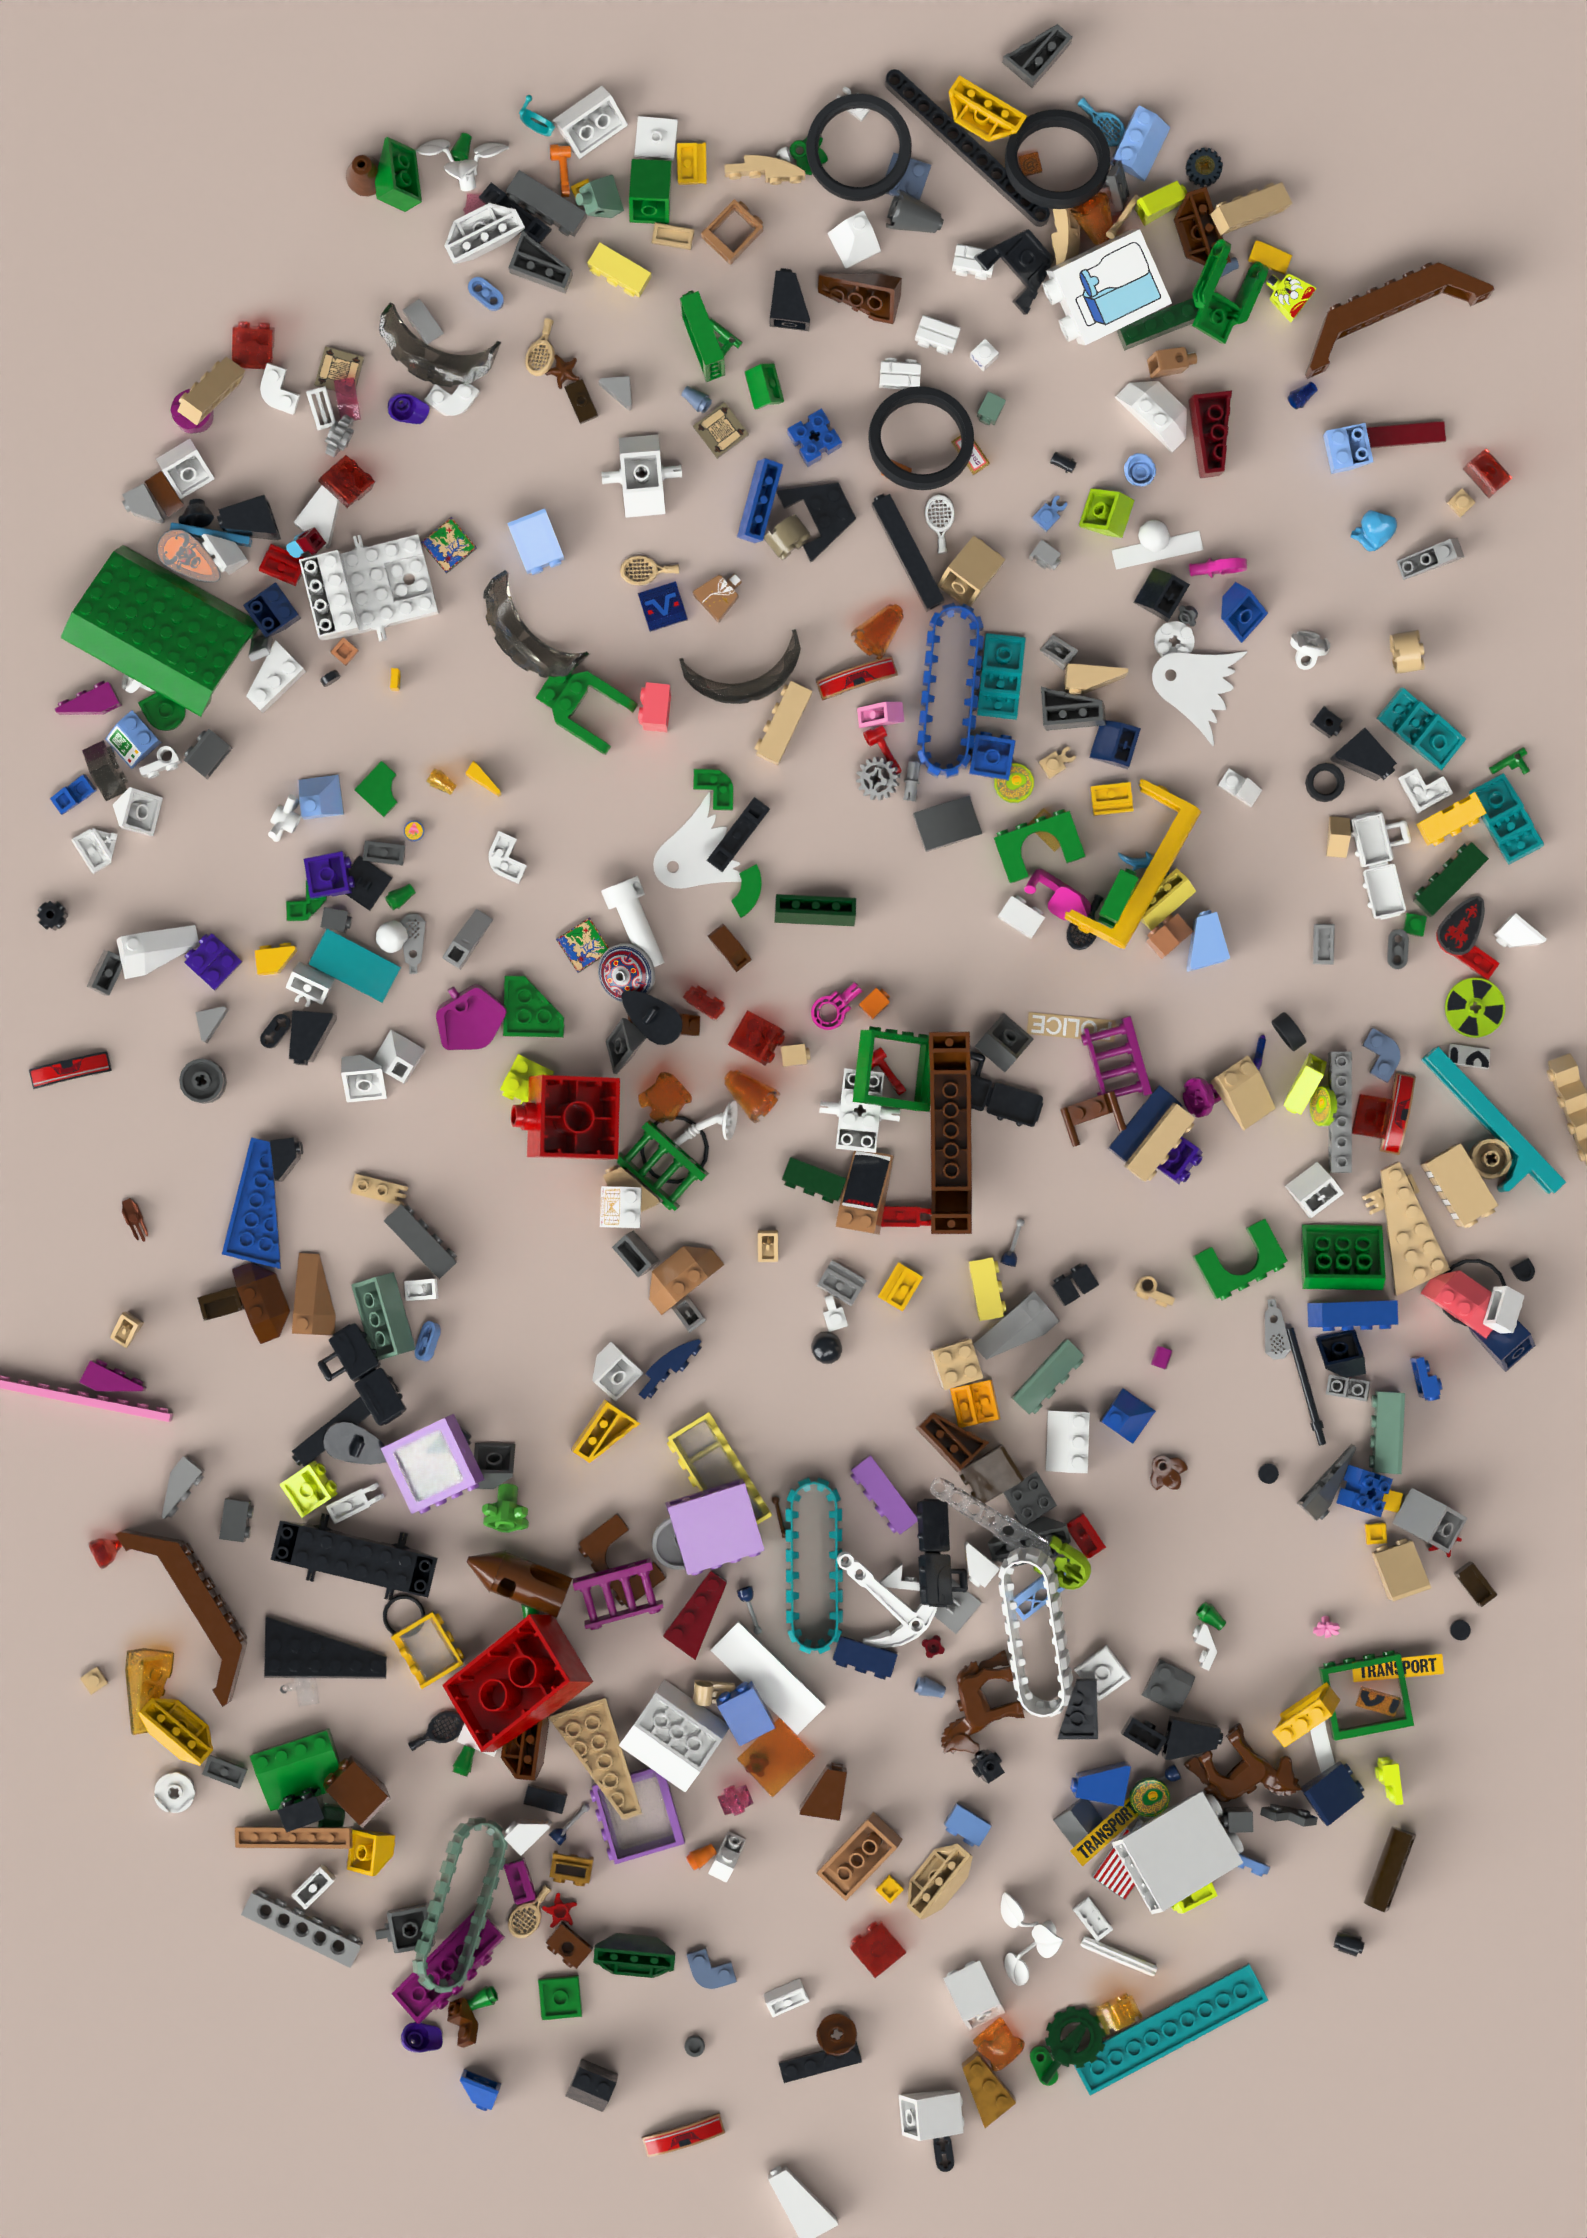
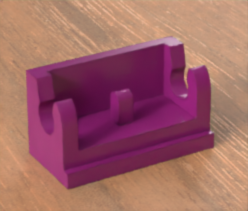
M525 1858L504 1864L515 1904L518 1905L535 1900L537 1896Z

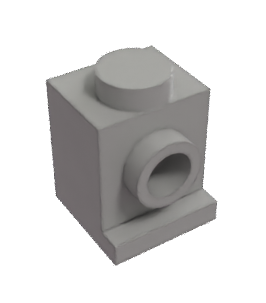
M1041 540L1030 554L1029 559L1032 561L1035 558L1037 560L1036 563L1044 569L1047 567L1055 570L1061 562L1059 559L1061 553Z

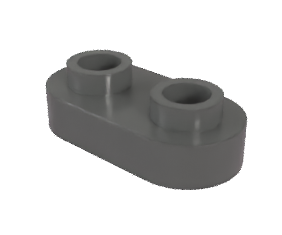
M1395 929L1388 936L1387 962L1394 969H1402L1408 962L1409 937L1402 929ZM1397 935L1402 937V941L1399 943L1395 942V936ZM1399 955L1401 957V960L1398 963L1394 962L1393 960L1394 956Z

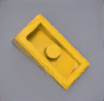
M1255 240L1248 261L1252 263L1261 262L1268 269L1285 275L1292 255L1264 242Z
M473 761L466 771V776L498 797L501 796V791L477 763Z

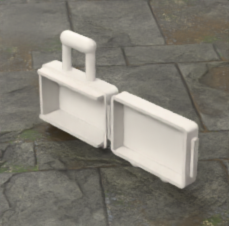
M1374 811L1357 815L1356 818L1350 821L1352 827L1351 836L1355 839L1357 848L1355 855L1359 857L1361 867L1370 868L1363 872L1365 880L1363 887L1367 889L1370 901L1368 902V907L1372 909L1375 919L1380 918L1383 920L1400 916V913L1406 911L1396 866L1395 864H1388V862L1394 858L1391 847L1411 842L1408 824L1402 820L1386 825L1382 812L1376 813ZM1400 827L1403 839L1390 842L1387 830Z

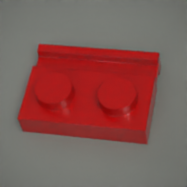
M270 544V548L263 558L259 571L296 586L302 575L299 559L304 557L295 558L287 550Z

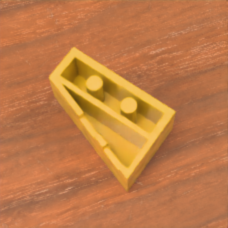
M1474 792L1419 822L1416 826L1427 846L1432 843L1436 846L1444 842L1445 839L1443 837L1451 834L1453 837L1462 832L1461 827L1467 824L1469 827H1472L1479 823V818L1485 815L1486 811Z
M604 1399L571 1450L588 1463H591L633 1428L640 1425V1423Z

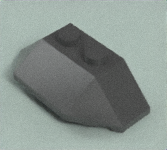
M1040 1517L1023 1527L1021 1522L1004 1526L988 1541L992 1560L1003 1563L1004 1559L1008 1558L1009 1553L1019 1547H1034L1042 1550L1050 1558H1054L1059 1553L1049 1546L1052 1540L1051 1537H1058L1061 1539L1062 1544H1069L1071 1539L1066 1523L1047 1517ZM1021 1563V1564H1019V1565L1014 1564V1565H1012V1566L1016 1567V1566H1020V1565H1024V1564H1029V1563Z

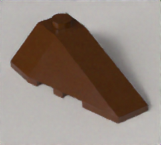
M819 273L818 293L838 303L843 302L851 306L852 310L856 312L859 310L869 315L868 318L874 321L894 324L901 298L902 278L884 274Z

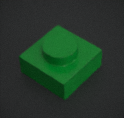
M1406 913L1403 930L1409 935L1423 937L1427 917Z

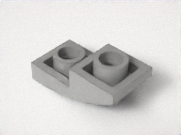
M420 299L403 309L412 327L416 328L425 344H429L444 334Z
M1329 1374L1326 1394L1367 1402L1370 1382Z

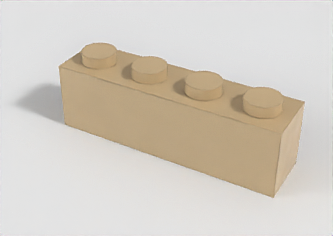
M1282 182L1276 185L1270 183L1263 187L1261 191L1254 189L1245 197L1239 195L1233 198L1232 202L1227 203L1223 201L1215 206L1216 210L1210 215L1222 236L1281 213L1293 203Z
M227 356L221 362L217 361L212 367L211 372L207 371L199 383L195 382L189 393L185 392L181 396L178 412L198 425L241 383L246 370Z
M790 681L789 685H784L780 694L783 698L780 703L776 702L772 713L775 715L772 721H767L763 729L766 734L763 739L759 738L755 749L758 750L757 756L776 765H779L812 695L811 690Z
M1173 1103L1128 1159L1124 1167L1144 1182L1150 1181L1156 1175L1157 1171L1155 1169L1159 1164L1163 1165L1169 1158L1168 1153L1172 1148L1176 1149L1181 1143V1136L1193 1128L1195 1118L1178 1104Z

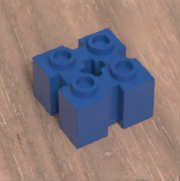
M822 408L809 415L806 424L803 425L802 421H799L787 429V434L794 446L796 447L800 444L799 454L807 467L821 460V453L826 451L829 455L842 447V441L834 429L829 431L830 421ZM811 435H818V441L810 440Z
M1348 1465L1344 1477L1347 1483L1345 1489H1340L1336 1503L1381 1517L1386 1503L1382 1499L1384 1493H1389L1393 1479Z

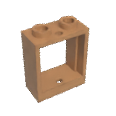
M735 199L701 233L702 239L730 265L763 232L762 220L756 215L752 216L748 212V207L742 201L738 203ZM736 211L755 230L732 252L713 233Z

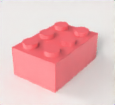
M646 682V686L641 688L640 699L643 707H639V722L643 726V730L667 732L671 687L668 684Z

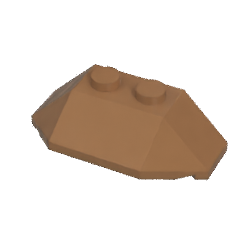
M683 1246L652 1271L649 1300L662 1315L724 1266V1264L712 1249Z

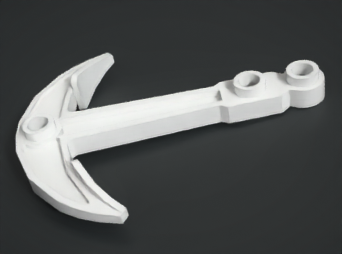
M841 1552L838 1555L837 1563L840 1568L845 1569L852 1579L861 1587H865L902 1623L891 1633L889 1630H886L878 1635L863 1638L862 1643L877 1648L902 1646L918 1638L929 1627L937 1607L920 1604L916 1610H912L875 1579L873 1574L862 1563L854 1560L851 1553ZM844 1556H847V1557H848V1560H847V1561H845V1562L841 1561V1559H842ZM861 1569L862 1573L857 1575L856 1571ZM914 1621H919L918 1625L913 1626L912 1623Z

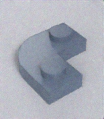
M1372 1028L1362 1045L1379 1055L1370 1074L1388 1083L1399 1064L1400 1049L1393 1039Z
M706 1948L687 1953L692 1975L700 1986L715 1989L737 1982L731 1962L712 1967Z

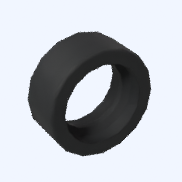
M1323 763L1310 770L1305 784L1307 792L1313 799L1320 802H1329L1341 794L1344 789L1345 779L1344 774L1337 766ZM1321 771H1329L1336 777V788L1330 794H1321L1314 788V777Z
M1285 1012L1272 1020V1025L1276 1032L1292 1051H1296L1306 1043L1301 1030Z

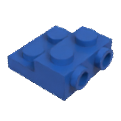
M981 731L980 735L976 734L969 774L1009 781L1016 740H1012V736L1000 735V738L992 737V733Z
M1420 1356L1410 1358L1419 1397L1425 1398V1401L1440 1399V1390L1443 1389L1442 1383L1436 1375H1428L1427 1372H1430L1428 1360H1424V1357Z

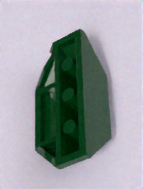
M616 1933L595 1944L593 1963L600 1965L603 1969L615 1975L655 1978L668 1971H674L676 1952L658 1937Z

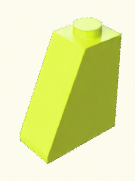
M1175 181L1139 198L1134 210L1143 225L1146 226L1180 206L1187 194V190L1183 184L1180 185L1178 181Z
M1311 1053L1308 1054L1285 1098L1283 1106L1288 1111L1295 1114L1303 1113L1324 1076L1326 1061Z

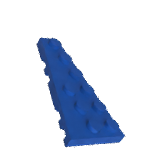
M251 1137L222 1255L281 1269L275 1181L270 1142Z

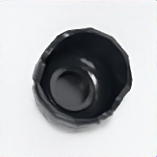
M831 1332L819 1333L811 1343L814 1357L823 1364H832L841 1356V1342Z

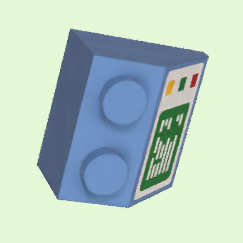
M133 710L124 716L105 738L131 769L162 743Z

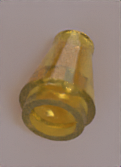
M435 768L426 780L430 784L429 786L446 792L449 795L453 793L457 786L441 770L438 771Z

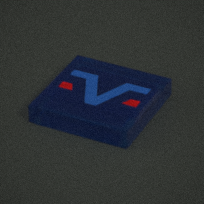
M676 581L638 593L650 632L688 620Z

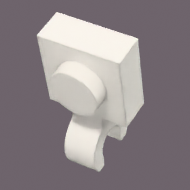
M832 1295L824 1297L829 1311L823 1312L829 1332L847 1327L848 1323L843 1308H836Z

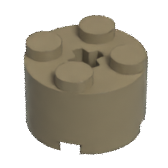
M793 514V516L790 515L776 525L773 530L774 533L768 532L764 540L777 557L784 560L791 554L792 550L801 548L811 535L797 515Z

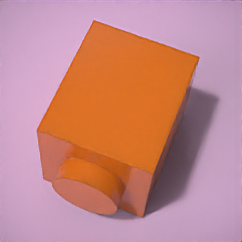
M875 988L859 1004V1007L873 1020L890 1003L888 1000L890 996L882 988L880 990Z

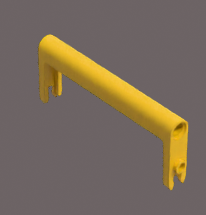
M1143 779L1139 781L1141 782L1139 784L1141 787L1140 792L1175 810L1178 814L1128 901L1118 923L1115 924L1114 928H1109L1072 909L1070 913L1065 912L1064 917L1066 920L1079 926L1078 929L1087 934L1090 932L1122 949L1126 948L1201 814L1199 808L1169 793L1168 789L1164 786H1156Z

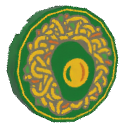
M1146 1777L1134 1784L1135 1786L1130 1791V1803L1134 1811L1139 1815L1155 1817L1167 1809L1170 1802V1792L1163 1781L1154 1777Z

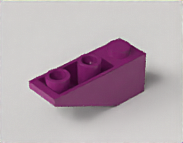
M101 681L93 686L94 689L88 692L87 690L81 691L76 694V698L70 701L69 699L58 703L59 707L55 708V711L59 715H104L122 705L112 685L109 682Z
M100 1359L89 1362L79 1381L95 1391H145L147 1388L143 1385L144 1382L136 1377L130 1379L125 1376L126 1373L118 1368L112 1370L107 1367L108 1364Z

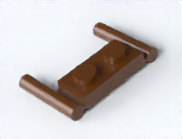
M1114 1091L1060 1109L1073 1147L1080 1145L1074 1126L1113 1113L1119 1132L1127 1129Z

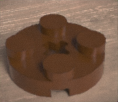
M831 2014L821 2021L816 2031V2037L820 2047L827 2054L840 2056L848 2053L855 2047L857 2029L853 2021L842 2014ZM837 2029L838 2032L843 2033L838 2040L831 2037L834 2034V2030Z

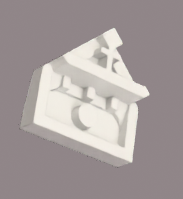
M92 828V830L89 829L72 839L73 844L92 874H95L111 863L118 834Z

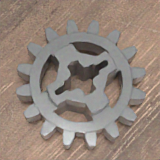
M345 414L339 422L336 421L332 425L325 440L328 443L325 451L326 454L335 457L340 450L344 451L348 446L354 430L351 429L354 422L353 418Z
M873 757V761L867 759V765L861 764L860 767L863 770L857 772L861 776L860 779L856 780V782L861 783L858 789L865 790L864 796L870 794L871 800H875L876 797L878 801L883 800V795L885 798H890L889 792L896 793L894 786L900 785L896 781V778H899L900 775H895V771L898 768L891 767L892 761L886 763L885 757H882L880 761L878 757ZM877 765L873 772H869L871 767ZM876 775H878V777L881 779V782H878V779H875ZM882 786H888L884 791L880 792Z

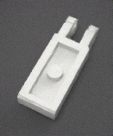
M378 1483L365 1489L361 1488L327 1505L326 1508L334 1524L385 1498L383 1494H379L373 1499L368 1500L365 1494L379 1487Z

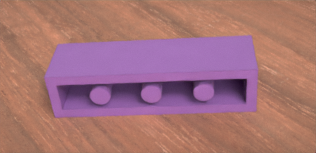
M871 1455L851 1469L853 1474L850 1476L857 1485L860 1483L865 1488L863 1491L864 1495L869 1501L872 1499L877 1504L875 1507L876 1511L881 1517L884 1515L890 1521L887 1525L893 1533L898 1532L900 1535L918 1522L916 1515Z

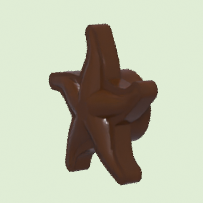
M555 354L556 367L549 369L545 375L557 377L559 389H562V384L566 380L579 381V377L575 376L572 372L577 359L573 358L570 362H564L561 357Z

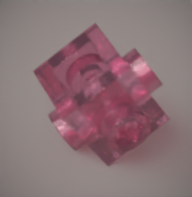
M734 1785L723 1789V1794L717 1796L725 1815L731 1813L734 1816L745 1812L746 1807L754 1803L746 1785L736 1788Z

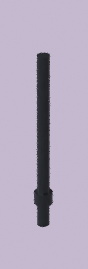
M1294 1327L1289 1328L1286 1331L1312 1423H1310L1312 1431H1315L1318 1445H1325L1326 1440L1322 1430L1324 1428L1323 1422L1319 1419Z

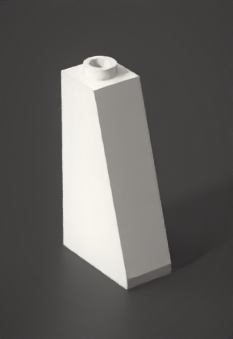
M778 2166L770 2171L771 2174L768 2175V2180L799 2238H816L838 2226L836 2216L787 2166L783 2168Z

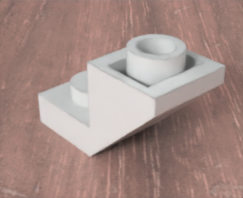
M1201 1622L1200 1626L1197 1625L1192 1636L1195 1637L1194 1642L1207 1647L1206 1651H1202L1199 1662H1201L1200 1667L1209 1671L1217 1650L1208 1626Z

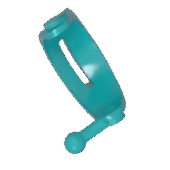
M527 95L526 101L519 112L521 121L533 131L544 136H551L555 129V124L526 109L529 102L533 99L531 95ZM534 118V119H536V120H538V121H540V122L546 124V125H547V128L544 127V126H542L541 124H539V123H537V122L531 120V119Z

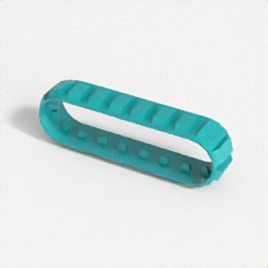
M809 1477L798 1481L799 1486L796 1490L791 1488L786 1499L791 1502V1508H786V1521L791 1522V1528H786V1542H791V1548L786 1549V1562H791V1569H786V1582L791 1583V1589H786V1603H791V1609H786V1623H791V1629L787 1630L791 1642L797 1641L800 1645L799 1650L808 1654L812 1650H818L819 1654L831 1650L830 1644L833 1641L838 1643L842 1630L838 1628V1623H843V1609H838V1603L843 1602V1589L838 1588V1582H843V1569L838 1568L837 1557L842 1552V1548L837 1546V1542L842 1541V1528H837V1521H842V1508H837V1502L841 1498L836 1488L831 1490L828 1486L830 1481L820 1477L817 1478V1481H810ZM816 1484L817 1490L823 1492L824 1488L830 1491V1494L826 1496L828 1502L833 1500L835 1502V1510L829 1511V1518L835 1519V1531L829 1532V1538L835 1539V1551L829 1552V1558L835 1559V1571L829 1572V1578L835 1579V1591L829 1592V1598L835 1600V1612L830 1613V1619L835 1620L836 1625L835 1630H828L827 1635L831 1637L830 1640L825 1642L822 1638L818 1640L817 1646H812V1641L807 1638L804 1642L799 1640L798 1637L802 1635L801 1630H794L793 1620L799 1619V1613L793 1612V1600L799 1599V1593L793 1592V1580L799 1579V1572L793 1571V1559L799 1558V1552L793 1551V1539L799 1538V1532L793 1531V1519L799 1518V1512L793 1511V1501L799 1502L801 1496L797 1492L802 1488L805 1492L810 1491V1485Z

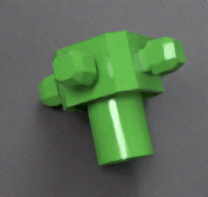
M499 1485L497 1502L482 1506V1512L486 1515L483 1519L484 1526L506 1533L524 1530L529 1527V1521L525 1518L528 1515V1508L517 1504L518 1487L516 1485Z

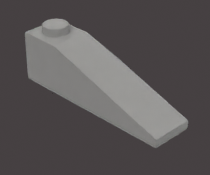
M1032 1291L973 1345L987 1360L1045 1335L1059 1320L1041 1298Z

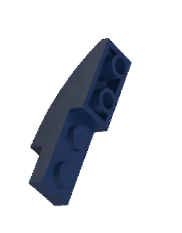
M696 1339L687 1342L662 1356L645 1373L651 1379L638 1395L644 1400L647 1396L651 1399L658 1390L655 1386L659 1381L664 1383L671 1374L668 1370L672 1369L675 1373L679 1370L683 1372L689 1364L687 1359L691 1354L696 1356L702 1348L699 1345L702 1341Z

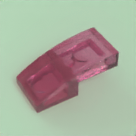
M354 377L334 380L340 419L346 414L353 418L354 421L361 420Z

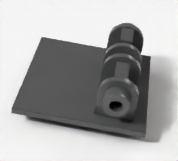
M1037 1471L1024 1478V1481L1003 1492L1016 1513L1014 1517L1017 1521L1021 1522L1023 1527L1057 1506Z

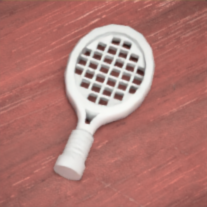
M939 494L928 500L925 507V518L928 526L938 535V554L947 553L944 536L946 531L952 526L955 511L950 499Z

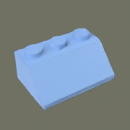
M1139 105L1134 110L1110 160V164L1114 166V161L1122 160L1124 172L1145 182L1170 127L1157 114Z

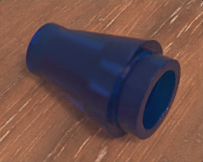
M1309 382L1291 391L1287 397L1288 402L1294 409L1303 408L1318 389L1313 382Z

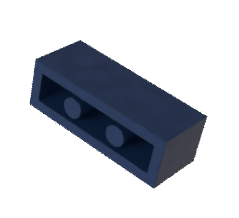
M840 1635L832 1659L836 1661L835 1664L847 1668V1665L855 1667V1671L864 1674L870 1671L875 1673V1677L885 1680L886 1677L891 1678L898 1654Z

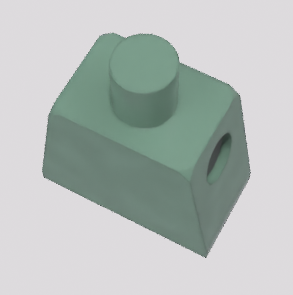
M613 175L593 180L579 189L580 193L575 198L578 205H584L588 216L613 218L624 211Z

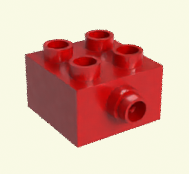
M558 1075L530 1076L528 1102L513 1105L511 1110L512 1126L521 1128V1130H528L527 1157L592 1160L618 1159L620 1078Z

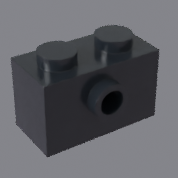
M1133 1716L1129 1717L1121 1731L1123 1736L1157 1756L1168 1739L1165 1735L1156 1731V1726L1151 1722L1145 1720L1143 1723Z

